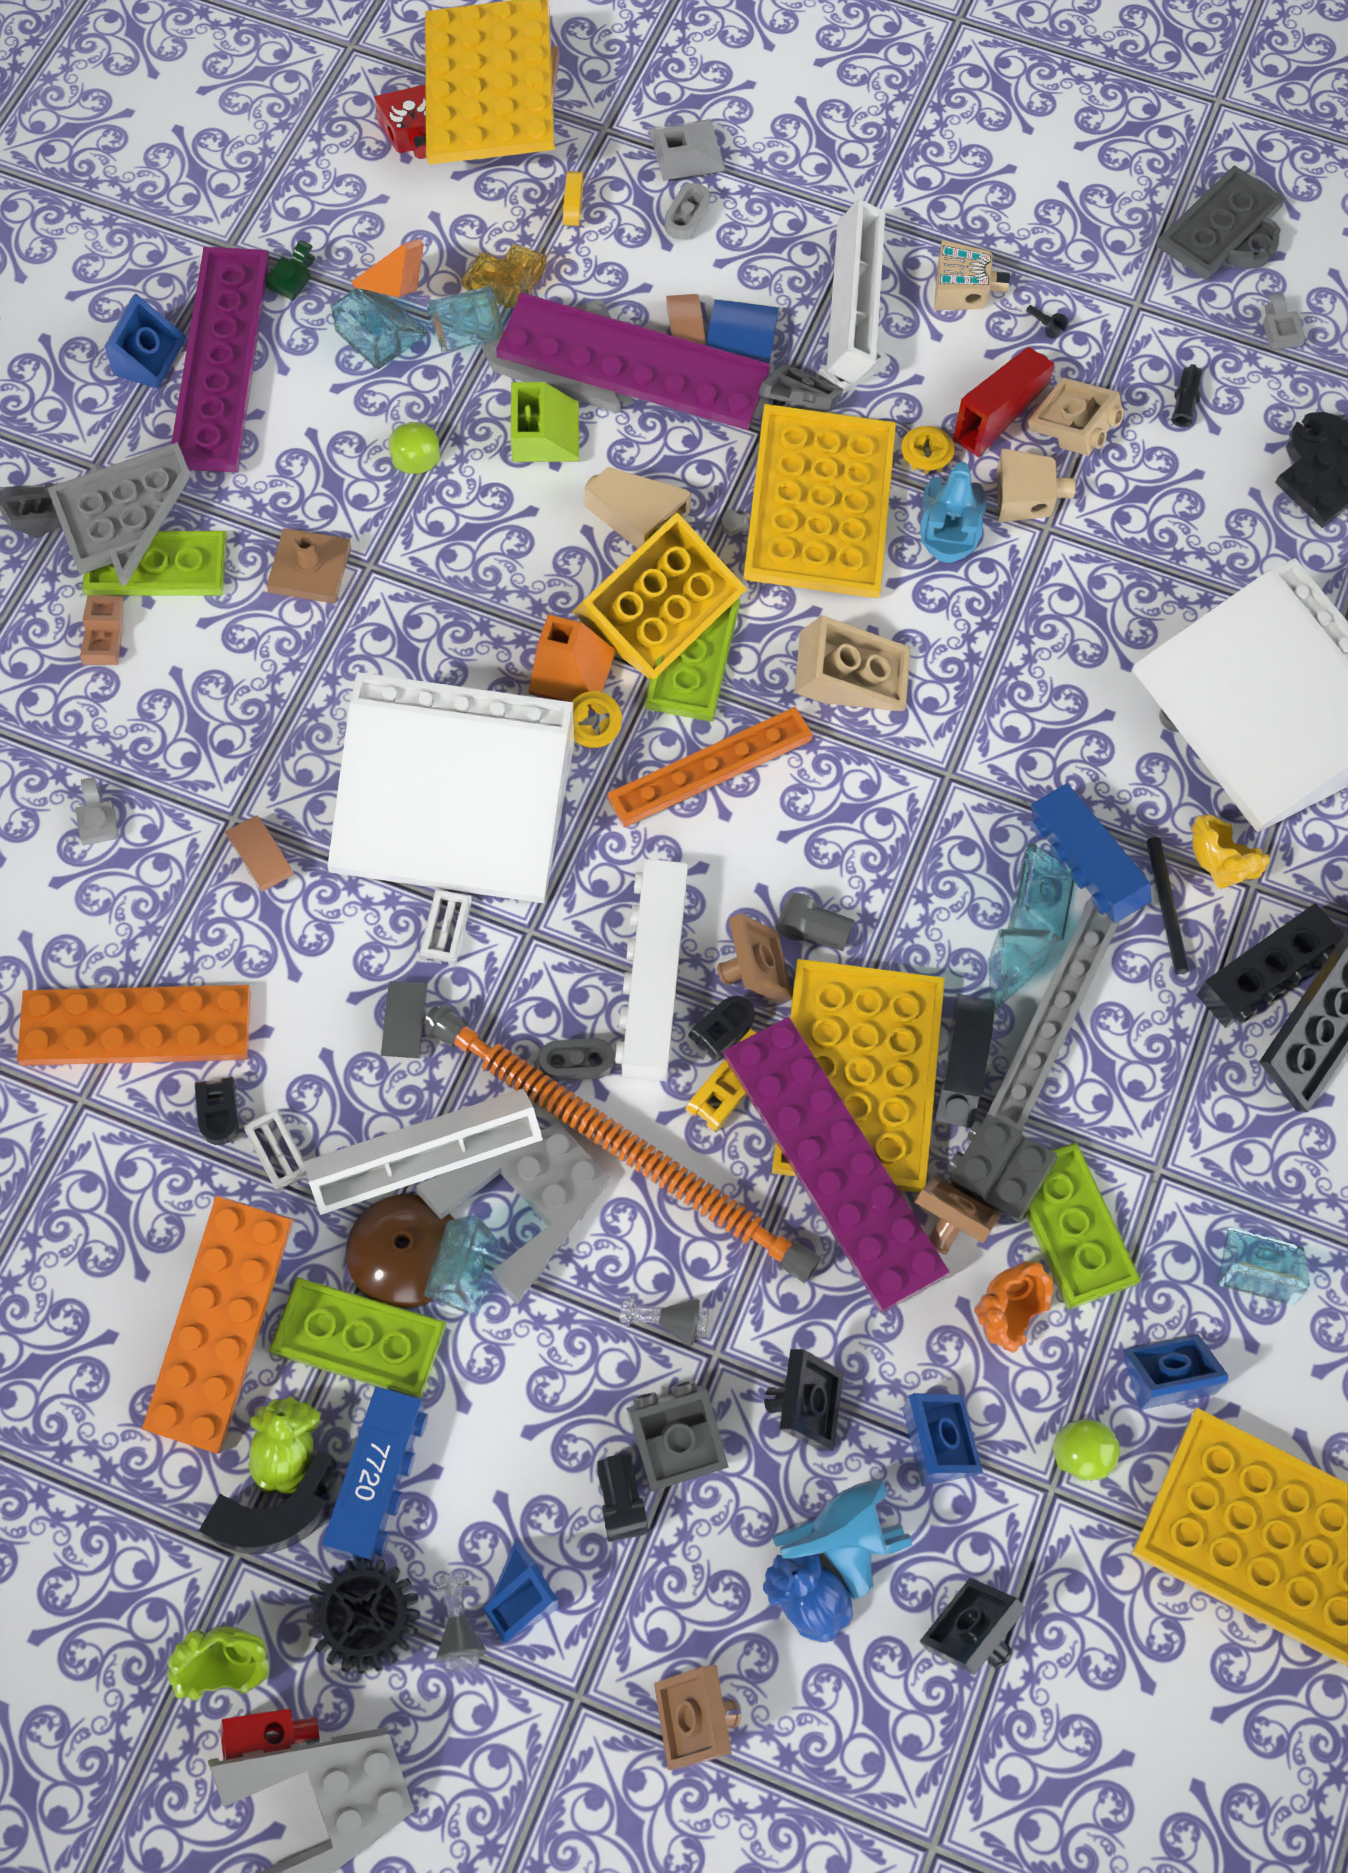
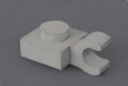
M1283 293L1271 294L1269 296L1271 304L1265 305L1266 316L1263 321L1270 349L1302 346L1305 335L1298 312L1287 311Z
M96 777L81 779L86 806L75 807L80 840L83 846L119 839L112 801L102 802L100 786L97 785Z

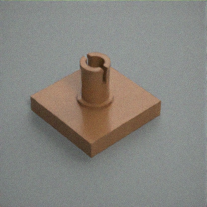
M283 528L267 582L268 593L336 604L351 550L350 539Z
M742 913L728 918L737 957L718 964L717 971L721 981L729 986L733 982L742 979L744 987L779 1003L792 999L793 994L778 931Z
M937 1175L924 1186L914 1202L940 1217L928 1238L936 1251L945 1255L949 1252V1248L960 1230L984 1243L1002 1216L1000 1212Z
M717 1665L702 1666L654 1683L668 1770L682 1769L732 1754L727 1728L738 1726L741 1713L726 1714L727 1711L740 1708L735 1700H722Z

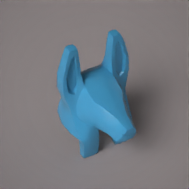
M959 462L952 470L943 487L941 478L933 477L925 487L922 498L924 514L920 524L921 541L931 555L945 563H953L963 559L975 550L982 536V518L986 511V494L980 483H971V473L968 465L965 462Z
M881 1479L859 1483L843 1490L828 1502L817 1517L773 1535L775 1546H782L780 1547V1552L783 1559L823 1553L837 1569L852 1599L869 1593L870 1588L874 1586L871 1571V1554L887 1555L912 1546L910 1535L908 1533L904 1534L900 1524L881 1529L875 1505L881 1502L888 1494Z

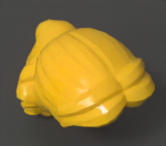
M1208 814L1198 815L1194 819V824L1191 827L1193 832V851L1200 866L1210 872L1217 888L1223 889L1245 880L1261 877L1270 863L1268 854H1263L1260 848L1249 849L1246 845L1234 843L1232 839V825L1230 823H1225L1215 816Z

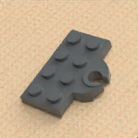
M1234 165L1159 237L1156 246L1205 280H1208L1226 262L1235 267L1246 269L1262 267L1267 264L1269 256L1274 257L1278 248L1281 229L1270 218L1282 208L1285 198ZM1253 247H1262L1266 252L1258 251Z

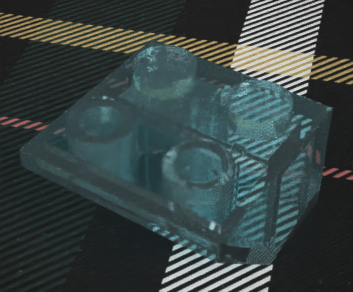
M355 288L331 305L335 331L376 370L385 366L427 335V330L386 294Z

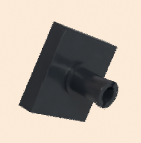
M790 1349L785 1388L769 1387L765 1395L774 1396L775 1399H764L765 1408L769 1413L782 1412L780 1430L820 1451H834L844 1372L805 1349Z
M969 1578L919 1642L928 1652L973 1675L978 1672L986 1660L991 1667L1000 1668L1010 1660L1012 1655V1649L1004 1643L1003 1638L1026 1608L1016 1597Z

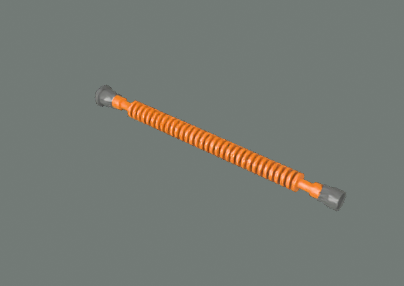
M443 1004L440 1008L434 1006L425 1017L424 1025L427 1026L425 1030L427 1036L430 1038L436 1037L451 1048L455 1045L466 1053L473 1052L484 1060L482 1064L483 1069L490 1071L495 1077L498 1076V1079L501 1081H506V1084L510 1087L514 1086L515 1090L524 1088L532 1102H538V1106L541 1108L546 1107V1111L550 1114L554 1112L556 1118H562V1122L565 1124L570 1123V1127L574 1130L578 1128L580 1134H586V1138L589 1140L594 1139V1143L598 1146L603 1143L602 1148L604 1150H610V1154L615 1157L619 1154V1160L622 1162L627 1160L626 1164L631 1168L635 1165L634 1170L639 1173L643 1171V1176L646 1178L652 1175L651 1181L655 1184L660 1181L659 1186L665 1189L669 1185L667 1192L673 1195L677 1191L675 1197L679 1200L685 1197L683 1203L689 1206L694 1201L692 1209L698 1211L702 1207L700 1214L706 1217L710 1213L708 1218L710 1221L715 1222L719 1217L716 1225L722 1228L727 1223L725 1231L731 1233L736 1228L733 1236L737 1239L744 1233L742 1242L746 1245L753 1239L768 1249V1255L780 1262L779 1267L804 1284L817 1268L822 1257L796 1240L792 1243L781 1235L777 1238L760 1226L763 1221L761 1217L757 1216L752 1221L755 1213L750 1210L744 1216L746 1207L740 1205L735 1210L738 1205L737 1201L733 1199L727 1204L730 1197L726 1194L719 1199L722 1191L716 1188L711 1193L713 1185L707 1183L704 1186L705 1180L701 1177L696 1180L697 1175L693 1172L687 1176L689 1169L683 1166L679 1170L680 1163L674 1161L671 1164V1157L668 1155L664 1157V1153L660 1150L655 1153L656 1147L653 1145L647 1147L648 1142L644 1139L639 1142L640 1137L633 1134L631 1136L632 1131L627 1128L623 1130L624 1126L620 1123L615 1125L616 1121L611 1117L607 1119L608 1115L603 1112L599 1114V1109L596 1107L591 1108L592 1105L587 1101L583 1103L584 1099L579 1096L575 1098V1093L572 1091L567 1092L568 1089L564 1086L559 1087L560 1083L555 1080L551 1082L552 1078L547 1075L544 1076L543 1072L536 1070L531 1064L528 1065V1062L525 1060H520L519 1056L512 1054L507 1048L504 1049V1046L498 1043L492 1048L481 1041L479 1034L468 1027L470 1024L453 1013L452 1007Z

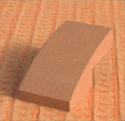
M699 295L666 296L670 335L706 345Z
M88 595L83 615L85 633L80 653L82 665H118L123 625V596Z
M258 815L225 831L229 842L244 862L248 873L261 892L294 875L290 865Z

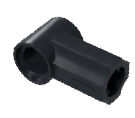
M614 1455L597 1461V1472L605 1504L602 1505L608 1542L649 1534L643 1498H639L631 1455Z

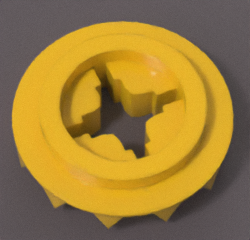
M920 426L910 430L904 436L900 451L903 454V462L910 463L913 471L917 468L922 469L927 475L931 470H936L940 473L944 466L950 465L955 449L951 437L943 430L933 426ZM926 442L929 443L928 447H930L932 452L929 457H926L923 451Z
M589 691L580 694L572 701L574 740L577 743L589 748H599L608 745L617 737L622 726V713L619 705L611 696L599 691ZM589 704H591L596 714H609V717L599 722L600 735L596 734L591 725L585 726L584 724L579 726L578 724L588 717Z

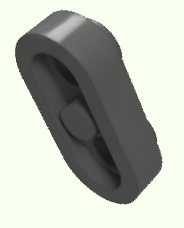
M598 1038L555 1040L547 1043L541 1049L539 1066L544 1076L547 1075L555 1081L600 1079L607 1076L614 1067V1050L608 1042ZM593 1057H598L603 1062L600 1065L594 1066L589 1063V1060ZM556 1059H561L565 1062L559 1068L552 1066L551 1063Z

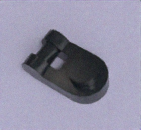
M728 997L699 1021L689 1032L688 1037L696 1044L701 1043L708 1050L706 1054L714 1062H717L723 1057L724 1050L733 1046L753 1026L755 1017L754 1006L744 997ZM716 1026L725 1032L719 1039L711 1033V1030Z
M234 1077L222 1078L221 1082L208 1084L207 1081L195 1082L198 1126L203 1138L213 1145L229 1143L236 1137L239 1130ZM223 1097V1103L210 1105V1099Z

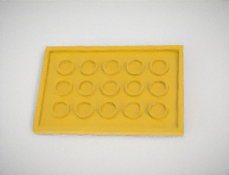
M509 0L425 11L426 157L428 164L555 150L549 0Z
M764 404L743 580L879 599L896 422Z
M797 959L790 1019L897 1189L920 1193L926 1185L945 978ZM775 1142L771 1173L797 1177Z
M1196 1407L1191 1414L1131 1555L1348 1667V1484Z

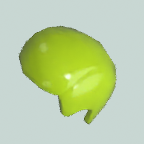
M408 422L397 426L392 431V434H390L388 442L392 463L396 469L407 474H421L431 470L439 461V440L435 431L427 424Z
M1080 1419L1066 1424L1056 1434L1053 1452L1057 1465L1062 1471L1070 1473L1080 1481H1095L1106 1478L1117 1467L1120 1446L1116 1435L1107 1426L1092 1419Z

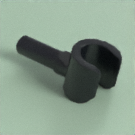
M1029 305L1026 309V312L1046 326L1045 332L1050 338L1058 337L1060 331H1065L1069 324L1068 318L1063 314L1056 313L1050 317L1032 305Z

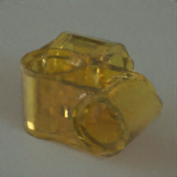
M516 243L510 247L504 260L497 259L487 253H479L462 277V285L470 294L476 297L488 299L507 308H515L519 294L521 292L529 294L536 282L541 279L546 267V255Z

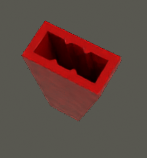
M1031 347L1025 348L961 399L952 440L979 458L1050 384L1055 363Z

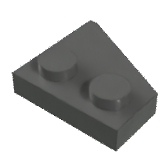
M784 363L762 382L758 395L812 407L817 410L829 411L840 401L843 389Z

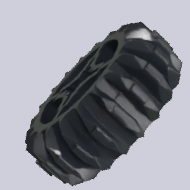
M365 1558L361 1559L360 1570L355 1571L352 1561L347 1560L345 1561L347 1574L341 1576L339 1571L333 1567L329 1572L335 1582L331 1586L324 1580H319L317 1583L318 1587L325 1592L324 1597L318 1595L310 1596L309 1601L311 1604L320 1607V1611H310L307 1613L306 1618L310 1622H320V1625L312 1627L308 1634L311 1638L324 1636L317 1643L315 1649L321 1654L332 1648L326 1659L327 1663L331 1666L343 1657L341 1670L345 1673H349L354 1661H357V1670L360 1675L366 1674L367 1661H372L375 1670L381 1672L383 1671L381 1657L387 1655L389 1661L392 1664H396L398 1658L392 1650L396 1646L405 1652L410 1650V1645L402 1637L404 1634L417 1636L418 1629L413 1625L407 1624V1622L420 1619L421 1613L419 1610L408 1609L407 1607L417 1603L419 1598L416 1593L403 1595L409 1590L412 1583L409 1578L395 1583L401 1573L398 1567L394 1566L384 1575L386 1563L382 1559L377 1561L373 1571L370 1570L369 1560ZM356 1584H378L375 1590L371 1589L368 1594L361 1598H354L344 1593L345 1590ZM389 1591L395 1596L398 1608L397 1620L393 1629L380 1617V1611L385 1603L384 1598ZM335 1603L347 1613V1621L342 1628L343 1634L338 1641L332 1633L330 1622L331 1612ZM348 1605H352L357 1610L362 1607L364 1611L366 1606H370L369 1612L380 1627L375 1626L371 1622L365 1624L364 1621H362V1625H357L358 1619L352 1608ZM367 1633H373L385 1639L377 1646L369 1649L356 1650L349 1648L352 1642L356 1643L362 1635Z

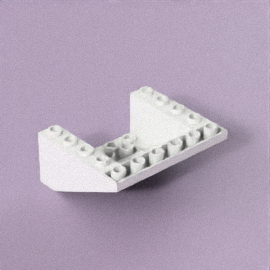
M1296 558L1268 570L1136 662L1132 671L1257 833L1348 787V622Z
M357 672L349 704L328 858L329 872L545 904L574 750L573 702Z

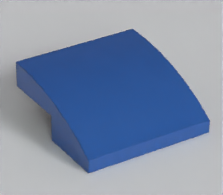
M715 299L706 346L770 364L779 307Z

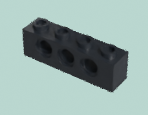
M1314 903L1205 980L1197 996L1225 1029L1235 1021L1241 1025L1258 1011L1255 1008L1263 1001L1268 1005L1273 1003L1285 992L1284 986L1291 981L1295 985L1301 983L1313 972L1311 967L1318 962L1324 965L1344 934L1322 909ZM1294 945L1302 946L1307 953L1298 951ZM1266 964L1276 966L1280 972L1271 971ZM1239 983L1248 985L1252 992L1242 990Z

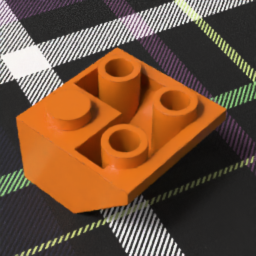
M548 614L537 645L529 694L545 699L572 702L577 696L585 692H603L616 649L583 623ZM589 704V710L595 711L594 709H592L591 704Z

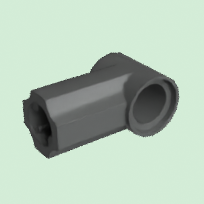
M790 893L776 924V930L782 936L794 941H804L807 938L844 951L855 920L820 908L818 903L807 895Z

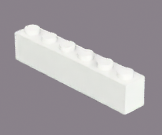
M859 198L840 218L837 224L826 372L853 384L876 363L885 211Z
M644 859L643 872H636L634 894L641 895L640 904L632 905L630 927H637L636 939H628L627 960L633 961L632 973L625 972L623 994L629 995L628 1007L621 1006L619 1029H626L625 1041H617L615 1058L616 1064H622V1077L667 1081L688 863Z
M524 1088L304 1161L303 1164L319 1214L322 1215L543 1139L533 1105Z

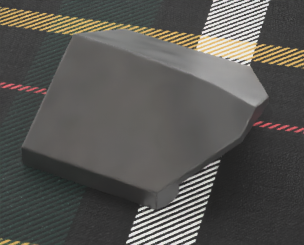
M45 483V486L20 485L0 488V512L9 526L34 538H38L60 527V521L47 489L54 486V484Z

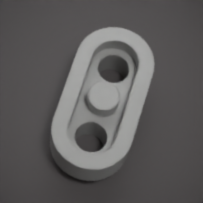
M690 183L680 189L665 215V230L669 236L675 239H687L695 233L710 207V192L705 186L698 183Z

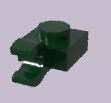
M300 240L294 248L291 260L281 257L265 278L266 288L294 301L311 278L307 268L315 260V256L309 253L313 248L312 245Z

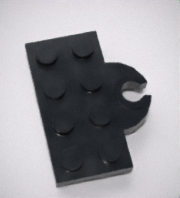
M1312 412L1304 416L1302 423L1305 427L1316 431L1317 435L1307 434L1301 423H1295L1289 434L1288 444L1285 447L1289 457L1295 463L1280 474L1275 483L1323 528L1348 508V422L1330 413Z

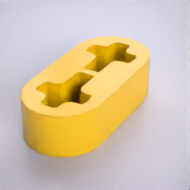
M567 171L563 204V226H580L583 172Z

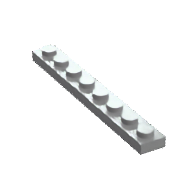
M1091 897L987 1113L1020 1131L1023 1130L1120 923L1119 921L1114 924L1106 913L1101 915L1093 905Z

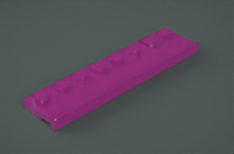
M522 292L518 296V301L496 348L497 358L747 431L760 401L758 393L761 384L768 378L770 365L765 362Z

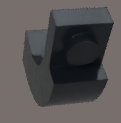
M957 993L950 1026L947 1061L935 1121L971 1128L974 1123L991 1045L995 1003L993 1000Z
M318 1450L295 1492L283 1503L271 1508H249L219 1494L198 1531L209 1541L228 1550L244 1554H268L284 1550L299 1543L319 1527L331 1510L328 1502L321 1499L320 1496L322 1492L328 1494L337 1480L339 1472L335 1470L337 1463L334 1457Z

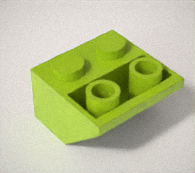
M511 382L512 462H579V402L546 382Z

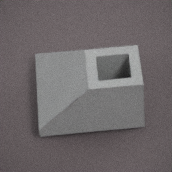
M711 119L650 128V136L663 181L724 171V163Z

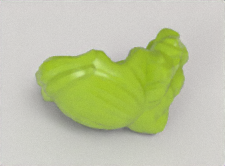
M292 1396L283 1400L273 1399L268 1406L260 1407L257 1414L250 1420V1425L256 1430V1433L250 1445V1462L248 1467L256 1485L265 1493L278 1491L286 1495L293 1494L312 1463L313 1438L311 1432L317 1429L321 1415L307 1402L299 1403Z
M228 1625L217 1626L208 1632L196 1629L189 1632L185 1639L176 1645L174 1653L169 1657L167 1677L170 1685H173L175 1697L178 1699L187 1697L190 1700H199L205 1691L212 1692L222 1688H232L234 1691H239L240 1694H246L260 1685L269 1674V1663L266 1657L267 1649L259 1636L250 1634L237 1627Z

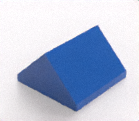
M134 294L104 345L113 375L153 388L160 387L187 336L138 294Z
M1199 1334L1123 1350L1139 1410L1215 1395L1228 1382L1227 1372Z
M928 1393L909 1395L902 1410L922 1487L982 1474L983 1470L963 1395Z

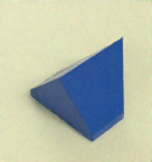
M517 1539L513 1543L489 1603L482 1608L504 1644L559 1609L558 1599L535 1562Z

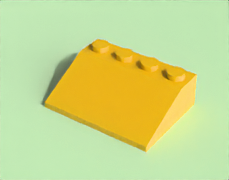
M677 512L572 612L585 626L616 649V653L647 678L654 680L732 605L747 588ZM663 655L662 662L653 670L657 658Z

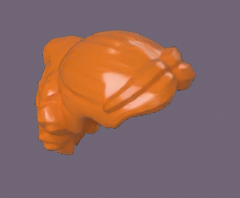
M1024 1261L1017 1266L1004 1270L990 1282L986 1294L981 1297L980 1302L974 1308L978 1321L983 1325L990 1343L1002 1346L1004 1350H1008L1011 1353L1016 1352L1019 1346H1023L1027 1342L1024 1331L1029 1328L1030 1320L1035 1315L1050 1310L1054 1284L1051 1275L1044 1272L1041 1263Z

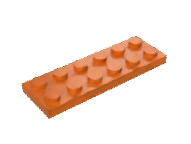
M249 985L23 990L17 1061L20 1066L248 1060L251 990Z
M215 1196L142 1430L216 1454L222 1452L295 1219L229 1198Z

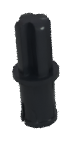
M1191 364L1190 367L1183 369L1180 386L1174 393L1176 403L1171 421L1179 427H1188L1192 424L1195 405L1201 398L1199 387L1203 371L1201 368L1196 367L1195 364Z

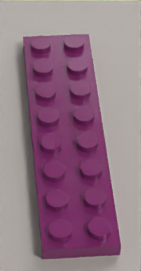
M203 247L171 444L178 442L188 470L238 473L266 288L265 278L268 274L270 261L268 250Z
M790 1017L724 1050L723 1057L880 1313L888 1311L948 1277L950 1271Z

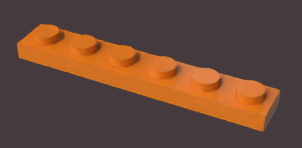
M793 707L607 793V800L625 828L812 741L813 734L797 708Z

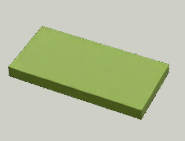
M158 531L126 585H121L112 563L84 573L83 593L85 596H223L227 549L226 531Z
M737 599L654 680L650 679L645 709L709 722L714 721L739 612L740 599ZM663 655L657 658L653 670L662 662Z
M1077 1142L1052 1150L1057 1153L1058 1159L1025 1214L1068 1311L1136 1286L1141 1282Z
M296 1277L269 1352L281 1358L421 1399L447 1325L445 1321Z

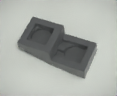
M389 982L381 1056L420 1058L428 984Z

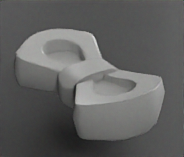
M728 509L721 519L723 531L730 537L743 531H749L751 514L745 513L740 515Z

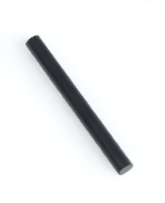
M1153 837L1146 842L1174 973L1177 975L1189 972V966L1161 838Z

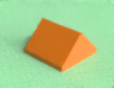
M417 239L402 244L351 281L355 288L399 298L417 291L424 247L422 240Z

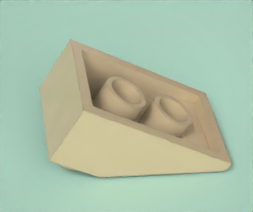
M821 615L800 631L794 693L826 704L903 711L906 709L911 647Z

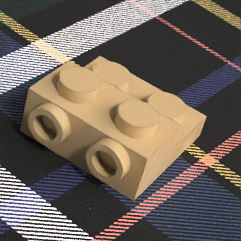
M1062 377L1029 418V429L1033 432L1058 438L1061 449L1089 456L1094 448L1101 449L1104 446L1108 430L1112 426L1118 427L1123 420L1124 409L1121 405L1120 393Z

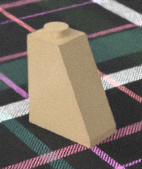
M607 467L599 475L592 476L585 486V507L637 549L674 514L678 512L684 519L690 513L691 493L686 489L611 467Z

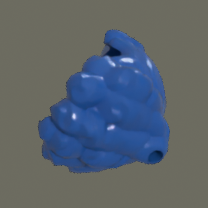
M819 1553L783 1559L782 1555L778 1554L773 1560V1566L767 1568L763 1591L768 1595V1601L772 1606L781 1605L786 1617L797 1628L801 1636L817 1642L827 1643L833 1641L838 1636L839 1630L849 1625L853 1617L850 1592L843 1586L837 1576L821 1566Z

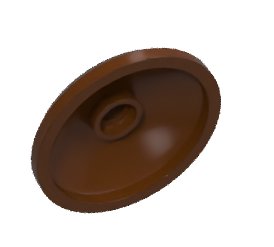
M413 1194L390 1196L368 1207L353 1224L346 1244L347 1267L357 1288L369 1299L402 1309L424 1306L443 1295L455 1281L463 1260L461 1232L451 1214L449 1213L443 1219H440L419 1195ZM401 1238H406L410 1241L409 1245L403 1249L397 1248L395 1244Z

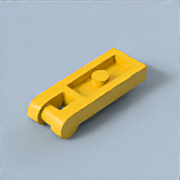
M750 1029L740 1042L756 1034V1032ZM725 1059L692 1097L685 1109L694 1117L699 1115L706 1120V1126L715 1133L722 1128L728 1117L747 1096ZM712 1096L722 1102L717 1110L707 1103Z

